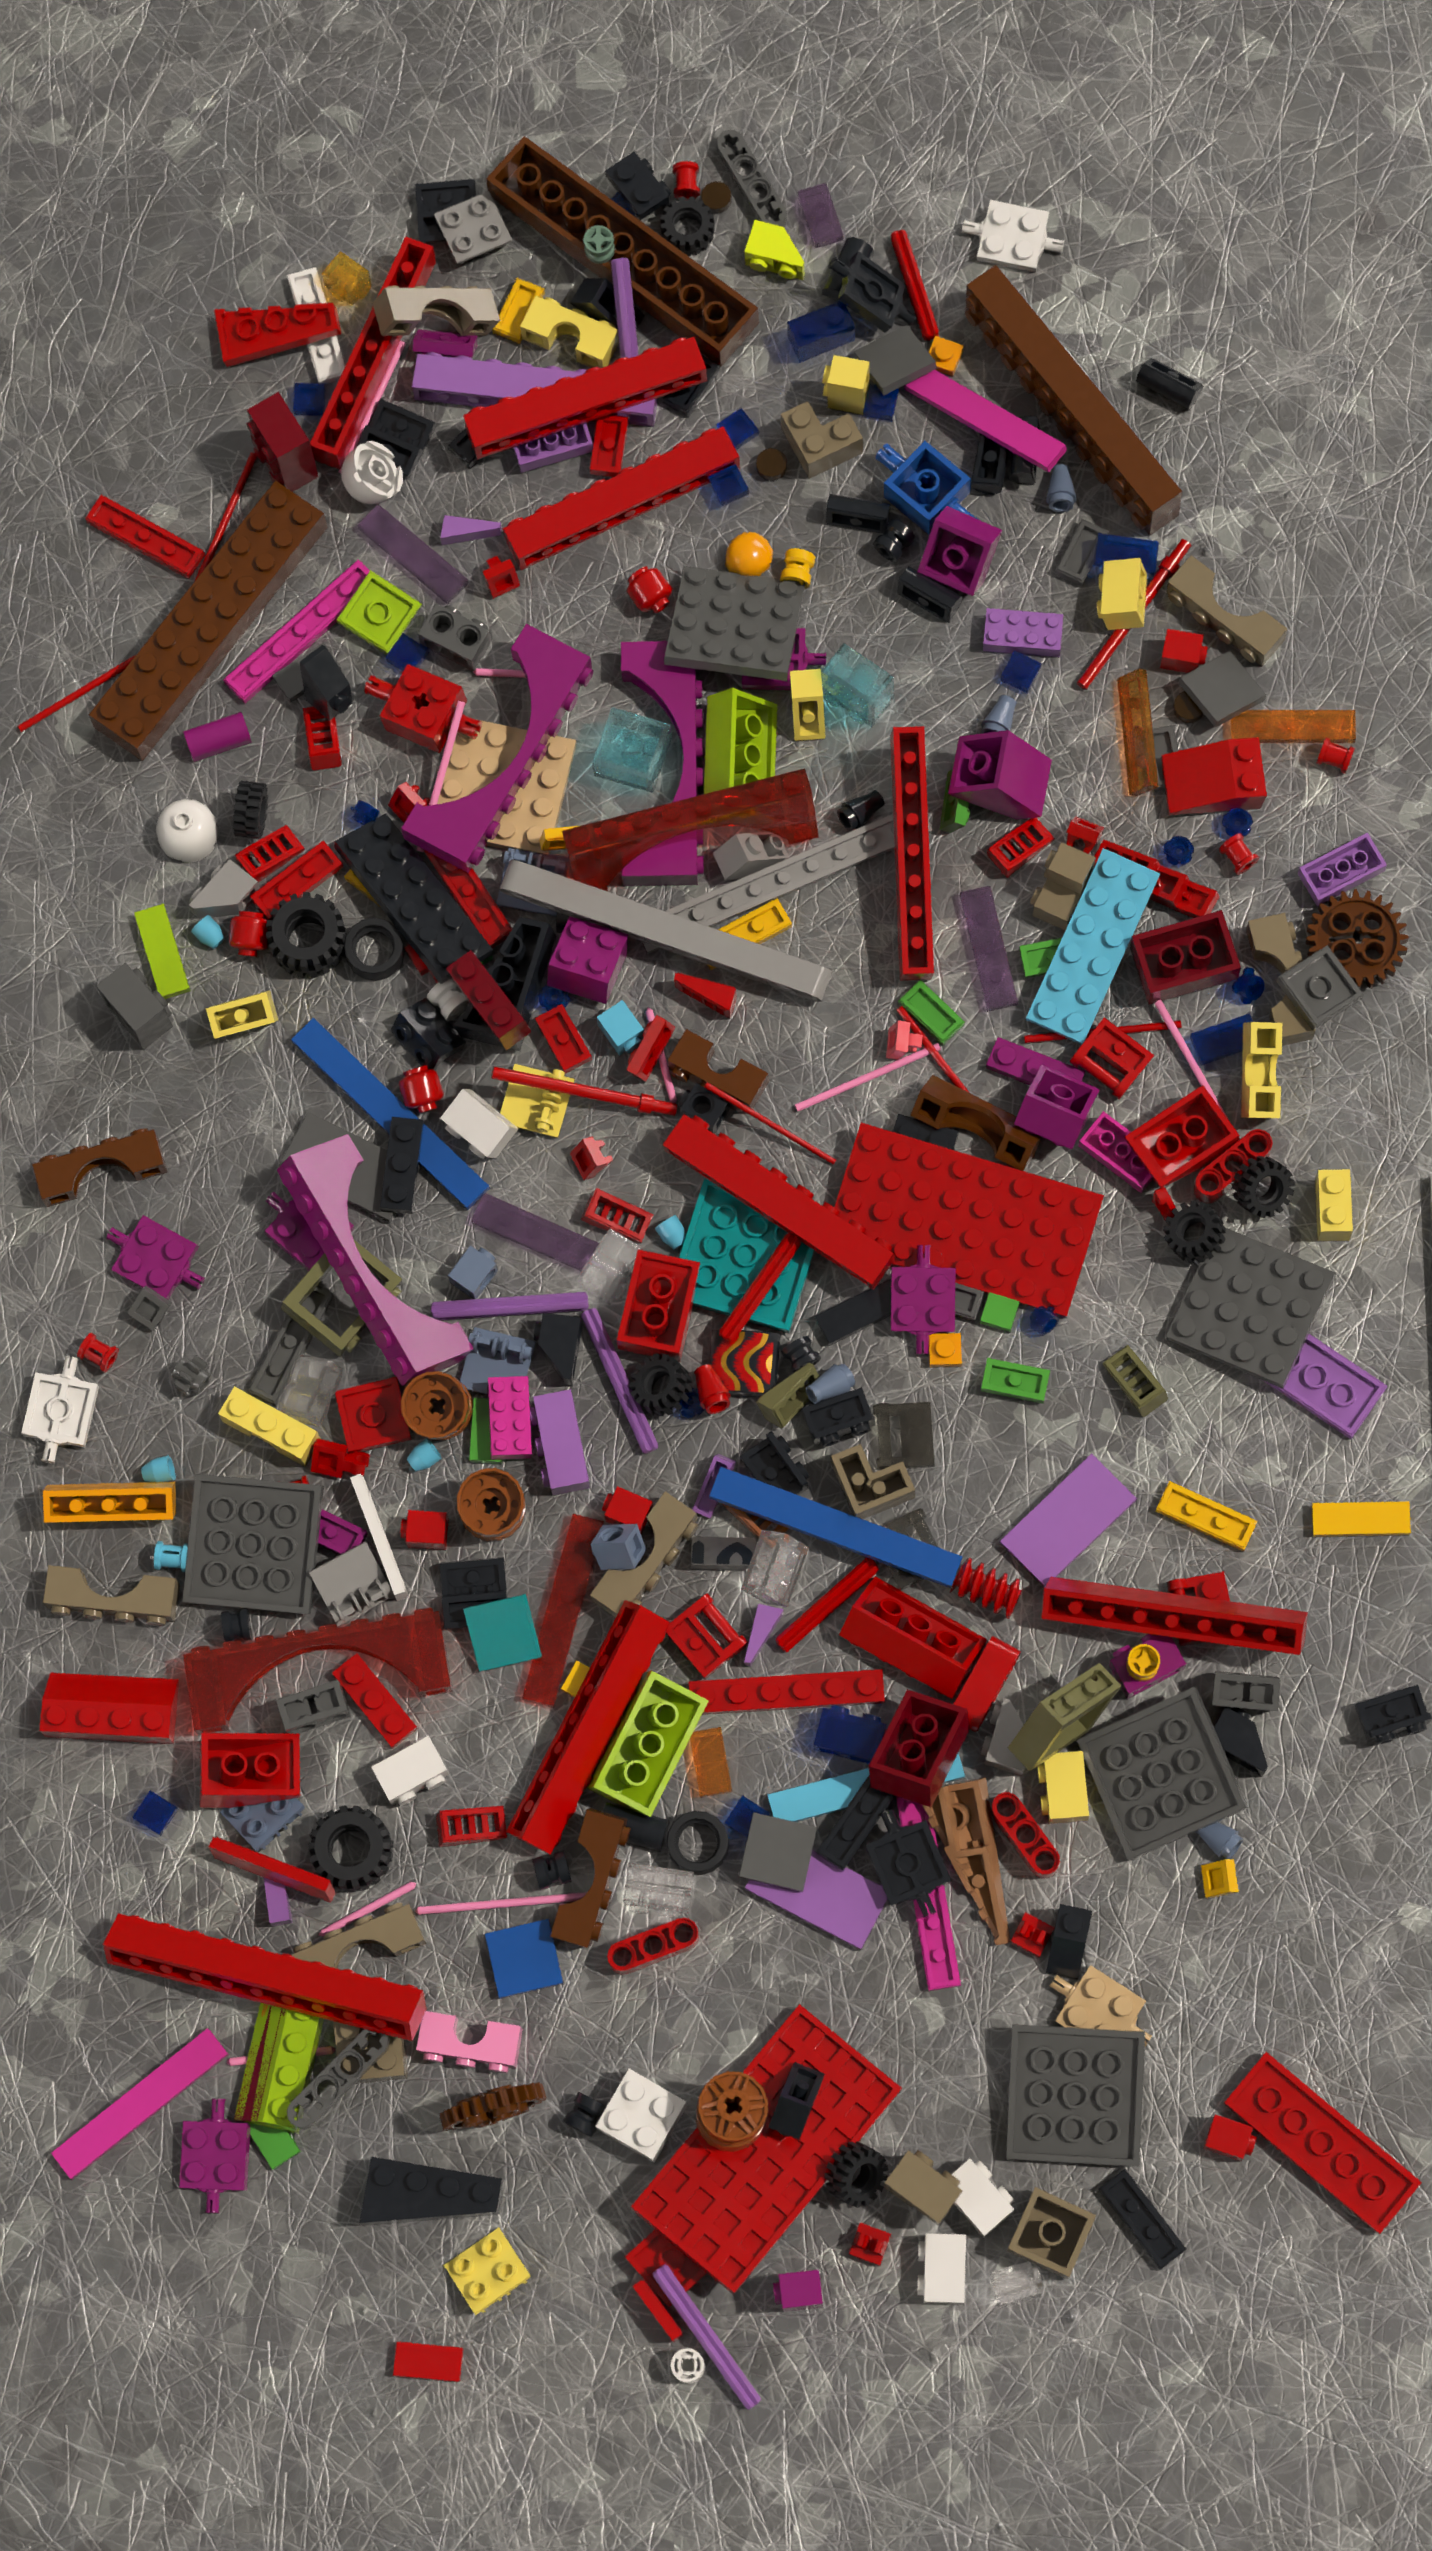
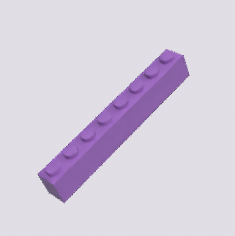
M428 352L426 355L417 354L412 390L415 400L488 407L490 404H497L502 398L509 396L517 397L526 394L528 390L534 387L544 388L555 384L561 378H573L582 375L586 370L567 371L557 366L540 368L533 367L524 362H519L515 365L505 364L496 359L478 361L468 356L452 358L443 357L439 353ZM658 398L609 415L627 416L628 424L654 427Z

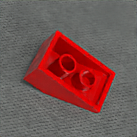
M1259 737L1228 739L1161 756L1169 815L1260 809L1267 797Z
M1202 1085L1124 1138L1162 1189L1210 1164L1239 1140L1240 1135Z
M638 1249L617 1336L619 1350L652 1357L653 1354H659L661 1357L663 1354H667L681 1362L700 1262Z
M300 1733L201 1734L200 1808H234L300 1797Z

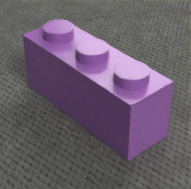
M571 1389L534 1396L535 1406L530 1407L532 1426L539 1425L541 1437L535 1438L538 1457L545 1456L547 1468H541L544 1488L550 1487L552 1495L589 1489V1478Z

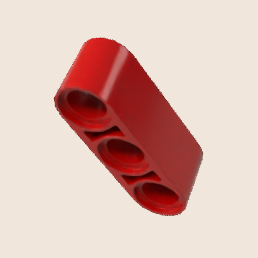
M1261 1129L1250 1131L1202 1169L1195 1180L1194 1195L1200 1202L1210 1204L1216 1202L1232 1189V1183H1238V1180L1234 1178L1235 1173L1241 1175L1243 1171L1231 1172L1226 1169L1225 1163L1235 1161L1240 1166L1244 1164L1248 1167L1247 1160L1250 1158L1257 1161V1156L1269 1157L1273 1145L1270 1134ZM1256 1141L1261 1142L1265 1146V1150L1260 1153L1254 1152L1250 1149L1249 1144ZM1205 1180H1210L1216 1184L1217 1189L1208 1192L1202 1189L1200 1184Z
M994 1636L987 1643L954 1702V1705L968 1709L969 1729L974 1732L979 1730L1021 1654L1020 1650Z
M1010 1792L998 1794L994 1798L991 1807V1815L994 1821L1036 1877L1041 1879L1053 1877L1060 1864V1856L1057 1850L1015 1794ZM1003 1801L1011 1802L1015 1807V1813L1009 1817L1002 1816L998 1813L997 1806ZM1021 1828H1029L1033 1831L1035 1838L1030 1843H1022L1017 1839V1831ZM1042 1854L1049 1855L1054 1861V1866L1051 1869L1042 1870L1036 1865V1858Z
M679 1918L613 1944L608 1950V1963L614 1972L625 1975L693 1949L699 1941L698 1928L692 1920ZM683 1926L689 1927L693 1931V1937L685 1943L679 1942L675 1938L677 1929ZM656 1938L662 1942V1949L657 1954H648L644 1950L645 1943L649 1939ZM620 1950H627L632 1955L630 1963L626 1966H618L614 1963V1955Z

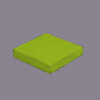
M370 570L338 617L337 623L388 656L422 604Z

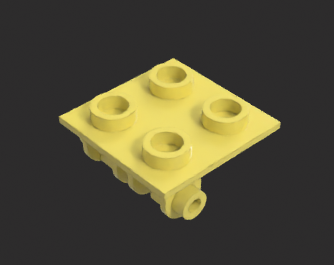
M514 1064L513 1067L515 1071L573 1083L575 1081L573 1078L565 1077V1072L558 1069H553L552 1073L518 1064ZM509 1082L500 1113L520 1129L558 1138L570 1095Z
M499 2227L444 2265L475 2315L481 2311L482 2313L486 2312L485 2309L497 2300L500 2302L502 2300L501 2297L506 2294L509 2296L511 2290L522 2283L526 2284V2280L531 2277Z

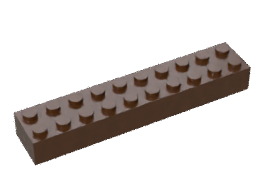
M526 136L517 143L486 178L488 191L494 200L598 277L606 278L613 284L611 261L617 258H628L633 302L679 337L686 339L695 337L700 352L713 362L719 364L720 367L759 324L757 306ZM597 225L608 228L614 238V255L611 260L602 264L591 262L586 257L584 250V234L589 228Z
M994 265L968 283L966 287L965 316L969 323L981 329L987 345L991 349L996 348L999 351L1006 368L1011 372L1014 370L1017 373L1024 390L1028 394L1033 393L1039 400L1038 405L1046 416L1051 415L1057 422L1056 426L1060 434L1065 439H1071L1075 444L1078 456L1084 462L1089 461L1094 468L1095 476L1102 484L1107 483L1113 491L1112 495L1118 505L1121 507L1125 506L1131 513V519L1136 527L1140 530L1144 529L1151 536L1178 517L1182 490L998 266Z
M275 480L90 712L89 717L93 727L143 761L328 528L324 513Z

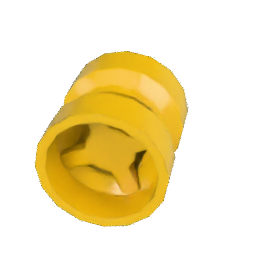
M788 549L784 558L786 568L781 572L780 581L783 582L784 579L800 581L801 585L805 583V589L810 587L811 575L809 572L814 567L816 556L804 549Z
M1148 1644L1135 1646L1130 1651L1126 1663L1129 1675L1134 1680L1140 1682L1153 1679L1160 1665V1655L1153 1646Z

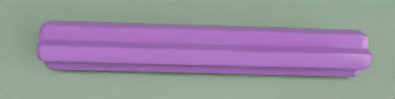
M617 258L611 261L620 354L621 358H632L639 354L630 266L628 258Z

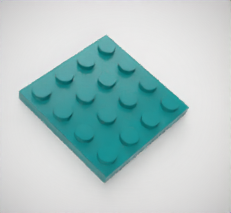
M706 1178L703 1180L679 1258L700 1262L692 1306L730 1316L787 1232ZM801 1242L800 1247L748 1322L790 1333L815 1252L813 1249Z

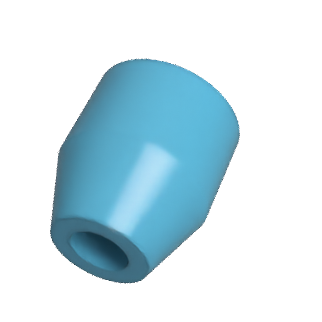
M210 915L201 919L191 930V933L202 944L213 949L218 947L225 939L220 926Z
M676 1215L655 1227L662 1241L673 1250L684 1244L686 1237L685 1229Z
M428 1438L415 1446L407 1457L408 1463L415 1471L430 1468L442 1459L440 1453Z
M169 1455L152 1459L141 1468L142 1477L145 1482H169L176 1478L174 1464Z

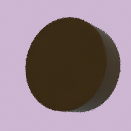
M715 181L707 184L701 193L704 206L708 205L711 213L719 214L725 212L731 205V191L722 182Z
M774 448L763 450L756 460L757 472L763 479L768 481L780 479L787 470L785 455L780 450Z
M1185 691L1176 697L1174 714L1180 721L1194 723L1203 716L1204 713Z

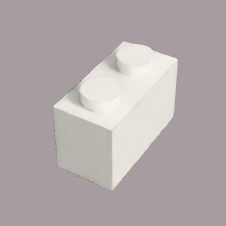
M462 1089L440 1118L447 1124L445 1129L451 1135L458 1139H461V1137L466 1139L471 1144L469 1149L482 1159L485 1156L487 1158H497L519 1129L471 1089Z
M429 1736L371 1767L392 1806L396 1803L399 1806H403L413 1801L417 1797L415 1793L426 1787L428 1790L439 1787L445 1782L444 1777L449 1775Z
M969 2159L952 2174L961 2182L958 2187L963 2190L955 2202V2206L983 2238L1014 2212V2208L1011 2206L1014 2199L1003 2186L996 2189L989 2181L992 2174L980 2160L974 2163Z
M926 2233L925 2241H919L918 2261L925 2262L924 2275H918L917 2295L924 2296V2303L964 2305L966 2235Z

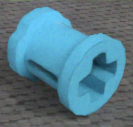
M157 1541L154 1552V1569L160 1570L162 1567L179 1568L182 1572H185L188 1543H185L183 1546L165 1545L163 1541Z

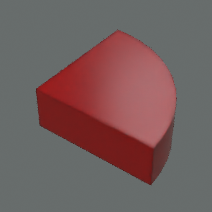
M1158 1188L1154 1191L1152 1202L1164 1220H1166L1167 1216L1173 1218L1174 1215L1171 1211L1176 1207L1166 1188Z

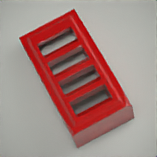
M314 707L303 708L311 769L322 770L340 767L342 762L335 717L329 721L311 723V720L326 717ZM331 730L327 732L312 733L317 731ZM331 741H332V743L314 745V744H318V743H325V742H331Z
M1030 818L988 848L987 856L1008 878L1052 843L1055 838L1037 818ZM1032 827H1033V828L1042 836V838H1043V839L1040 840L1039 842H1038L1037 839L1029 832V830H1030ZM1024 835L1033 846L1029 848L1020 837ZM1015 842L1023 853L1019 854L1011 844ZM1005 849L1013 856V860L1010 861L1003 854Z
M285 825L244 848L235 855V858L240 867L259 883L303 852L305 848L290 828ZM285 837L292 848L287 850L280 839ZM275 844L282 854L276 856L270 846ZM264 850L271 858L268 862L260 854ZM255 857L261 866L255 868L250 860Z
M678 972L675 973L674 983L676 989L731 1019L737 999L735 987Z
M596 1188L592 1192L580 1220L641 1244L654 1214ZM599 1202L605 1204L600 1216L595 1214ZM611 1207L616 1208L612 1221L606 1219ZM623 1212L629 1213L624 1226L619 1225L618 1223ZM636 1216L641 1219L636 1231L633 1232L630 1230V1227Z
M504 1806L440 1810L436 1815L439 1847L507 1838ZM489 1815H493L495 1832H489ZM475 1817H480L482 1833H476ZM461 1819H467L468 1834H463ZM453 1820L455 1835H449L448 1821Z

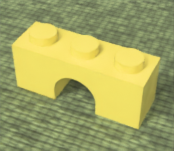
M535 296L520 325L523 340L550 350L555 339L561 335L569 334L577 337L579 342L575 348L576 360L591 368L608 366L619 344L618 329L610 322L605 320L596 321L589 318L583 311L562 307L556 300L548 297L543 299Z
M1243 1023L1241 1118H1280L1281 1086H1278L1276 1081V1063L1278 1056L1282 1055L1283 1023Z
M235 1386L218 1413L223 1423L249 1437L254 1435L272 1445L277 1452L304 1467L313 1454L316 1439H321L316 1430Z

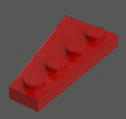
M334 303L298 304L294 308L268 306V309L252 310L251 307L239 308L238 311L227 312L225 309H214L223 362L227 367L341 335L337 308Z

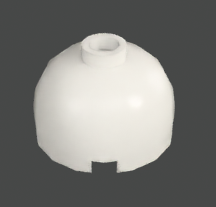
M367 441L357 446L345 457L341 469V478L346 490L357 501L364 504H380L400 491L403 484V472L400 466L396 468L392 461L395 456L389 449L380 443Z
M182 799L172 802L163 809L158 817L156 834L160 847L168 857L182 860L184 863L200 861L211 854L219 836V829L215 816L206 805L197 800Z

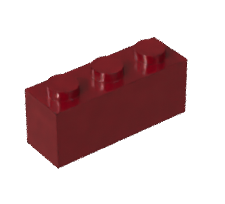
M472 950L446 968L453 981L506 1051L532 1032L523 1017Z

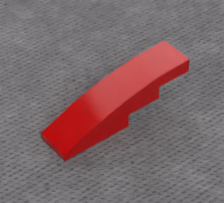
M1104 839L1094 856L1096 857V865L1104 848L1160 873L1149 899L1192 918L1210 914L1220 897L1216 890L1194 883L1189 880L1187 875L1161 866L1157 859Z

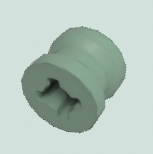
M600 225L593 226L586 231L583 239L586 257L591 262L597 264L606 263L611 260L615 251L612 232L605 226Z

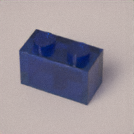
M837 301L788 321V339L799 363L855 341V324L846 305Z
M831 1705V1709L823 1707L813 1748L815 1751L869 1765L886 1732V1724L881 1723L882 1718L872 1714L863 1713L862 1717L850 1715V1710L841 1706Z

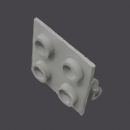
M489 191L434 214L451 250L450 254L454 263L463 264L466 260L476 256L480 257L483 253L487 254L489 251L500 246L504 247L507 243L513 241Z
M366 1541L309 1571L337 1627L394 1597L393 1591Z

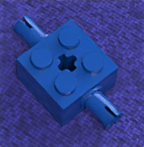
M924 441L907 459L890 447L888 443L883 445L884 451L880 448L877 452L875 459L893 472L884 482V498L928 535L931 533L935 519L946 506L974 517L960 505L970 494L971 478L927 441Z

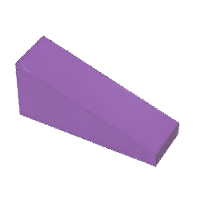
M444 515L440 537L441 544L447 545L500 536L502 527L500 522Z
M720 1454L714 1456L692 1509L693 1511L711 1519L718 1502L709 1499V1495L719 1469L723 1467L733 1471L737 1461Z
M758 1604L745 1656V1666L751 1667L783 1616L784 1609Z
M264 1878L270 1925L274 1927L293 1923L287 1886Z

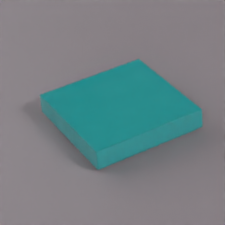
M526 1594L463 1609L479 1672L542 1656Z

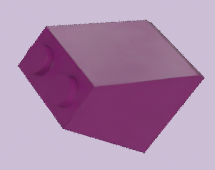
M1009 730L959 736L948 794L1016 820L1042 817L1052 759Z

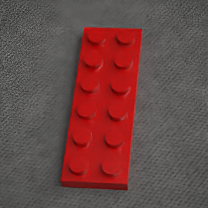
M1265 2052L1223 2103L1378 2235L1381 2234L1422 2183L1267 2052Z

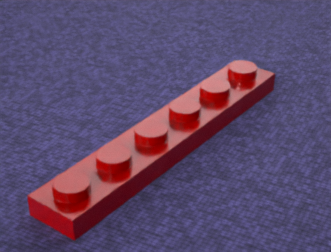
M883 1669L689 1681L690 1691L709 1700L702 1715L885 1703Z

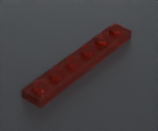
M577 1514L572 1515L538 1638L542 1656L532 1660L522 1696L524 1701L551 1708L555 1707L595 1561L591 1543L602 1525L605 1524L604 1521Z

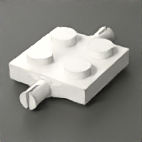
M990 200L987 216L982 221V224L964 220L962 226V233L979 236L980 245L977 261L1036 272L1039 258L1043 254L1044 249L1062 253L1065 240L1047 237L1048 211Z
M65 1356L62 1374L47 1375L35 1372L21 1434L25 1437L40 1439L46 1443L41 1461L46 1463L48 1461L51 1464L55 1463L58 1446L67 1444L84 1448L86 1446L99 1386L96 1383L81 1381L74 1376L79 1360L76 1357Z

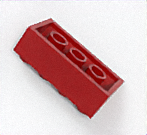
M876 1576L852 1606L839 1633V1636L847 1639L851 1644L861 1647L875 1655L879 1660L893 1665L905 1672L909 1677L923 1682L937 1693L944 1694L951 1699L964 1682L987 1641L983 1636Z
M50 1672L42 1698L39 1731L49 1738L174 1744L179 1679Z

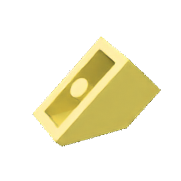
M821 669L790 671L795 741L825 739Z

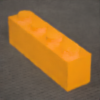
M175 1482L47 1485L43 1490L44 1523L173 1519L176 1515Z

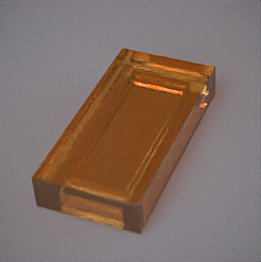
M721 1727L693 1732L690 1741L700 1798L731 1793L732 1787Z

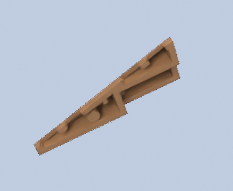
M986 1777L942 1785L932 1807L923 1805L929 1816L928 1821L941 1838L945 1846L944 1850L966 1891L971 1893L979 1908L978 1913L990 1928L995 1938V1944H1007L1010 1942Z

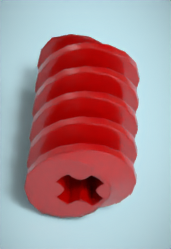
M969 1557L960 1567L950 1593L958 1586V1597L963 1598L970 1592V1602L973 1604L982 1597V1608L986 1609L993 1602L994 1613H1000L1005 1607V1617L1010 1619L1022 1590L1019 1589L1020 1579L1016 1578L1010 1585L1007 1584V1573H1004L999 1579H995L996 1568H992L987 1574H984V1563L981 1562L973 1569L972 1558Z

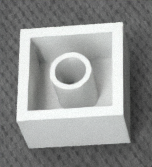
M628 2069L595 2127L600 2132L655 2163L688 2105L685 2100L635 2071Z

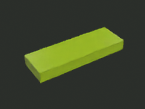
M164 903L134 912L157 991L164 999L190 992L191 990Z

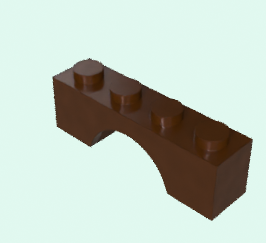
M934 1075L931 1076L920 1090L910 1114L937 1129L957 1127L979 1135L990 1144L995 1158L1022 1171L1025 1170L1035 1156L1042 1140V1136L1028 1133L1023 1128L1014 1125L1017 1116Z
M147 1128L135 1130L130 1133V1136L125 1138L111 1137L104 1139L100 1142V1145L94 1147L79 1146L71 1149L69 1154L59 1157L57 1155H48L39 1159L38 1163L32 1164L41 1199L46 1208L77 1199L79 1186L85 1176L102 1166L121 1167L130 1172L137 1181L168 1173L158 1136L154 1129L148 1130Z
M592 1808L586 1810L578 1842L587 1849L593 1859L595 1867L594 1881L589 1891L582 1898L571 1902H563L559 1905L550 1937L587 1948L592 1945L593 1941H599L604 1924L598 1922L602 1909L608 1910L613 1891L608 1890L611 1877L617 1878L622 1862L621 1859H617L620 1846L626 1847L631 1828L626 1827L628 1819Z

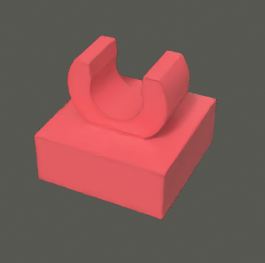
M898 1020L888 1030L886 1058L899 1060L908 1052L915 1053L917 1048H922L923 1035L909 1033L910 1022Z

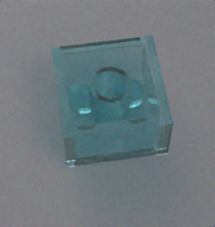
M843 643L822 670L823 697L832 706L839 707L840 705L847 710L849 716L857 723L864 724L865 722L870 727H873L894 700V677Z
M612 707L592 763L594 776L653 793L672 740L671 724Z

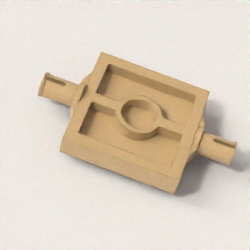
M1091 1965L1082 1979L1074 1985L1056 1975L1054 1980L1063 1985L1064 1988L1053 1981L1049 1986L1066 1996L1064 2007L1055 2020L1063 2027L1143 2031L1135 2025L1137 2016L1146 2000ZM1145 2032V2039L1149 2041L1152 2035Z

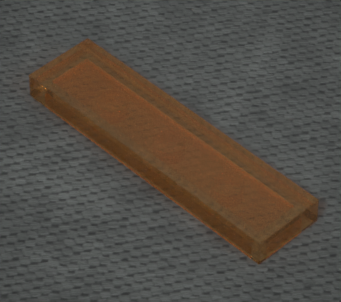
M1138 668L1117 678L1129 795L1139 796L1159 787L1147 672Z
M1247 710L1230 719L1231 739L1259 737L1260 743H1324L1326 737L1330 738L1332 743H1355L1356 741L1355 710Z

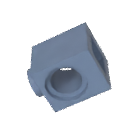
M469 1246L449 1273L450 1284L470 1298L478 1299L498 1272L497 1265L494 1262L496 1258L484 1248L480 1247L479 1250H476Z
M637 1524L602 1525L591 1543L592 1553L596 1557L601 1570L635 1569L647 1550Z

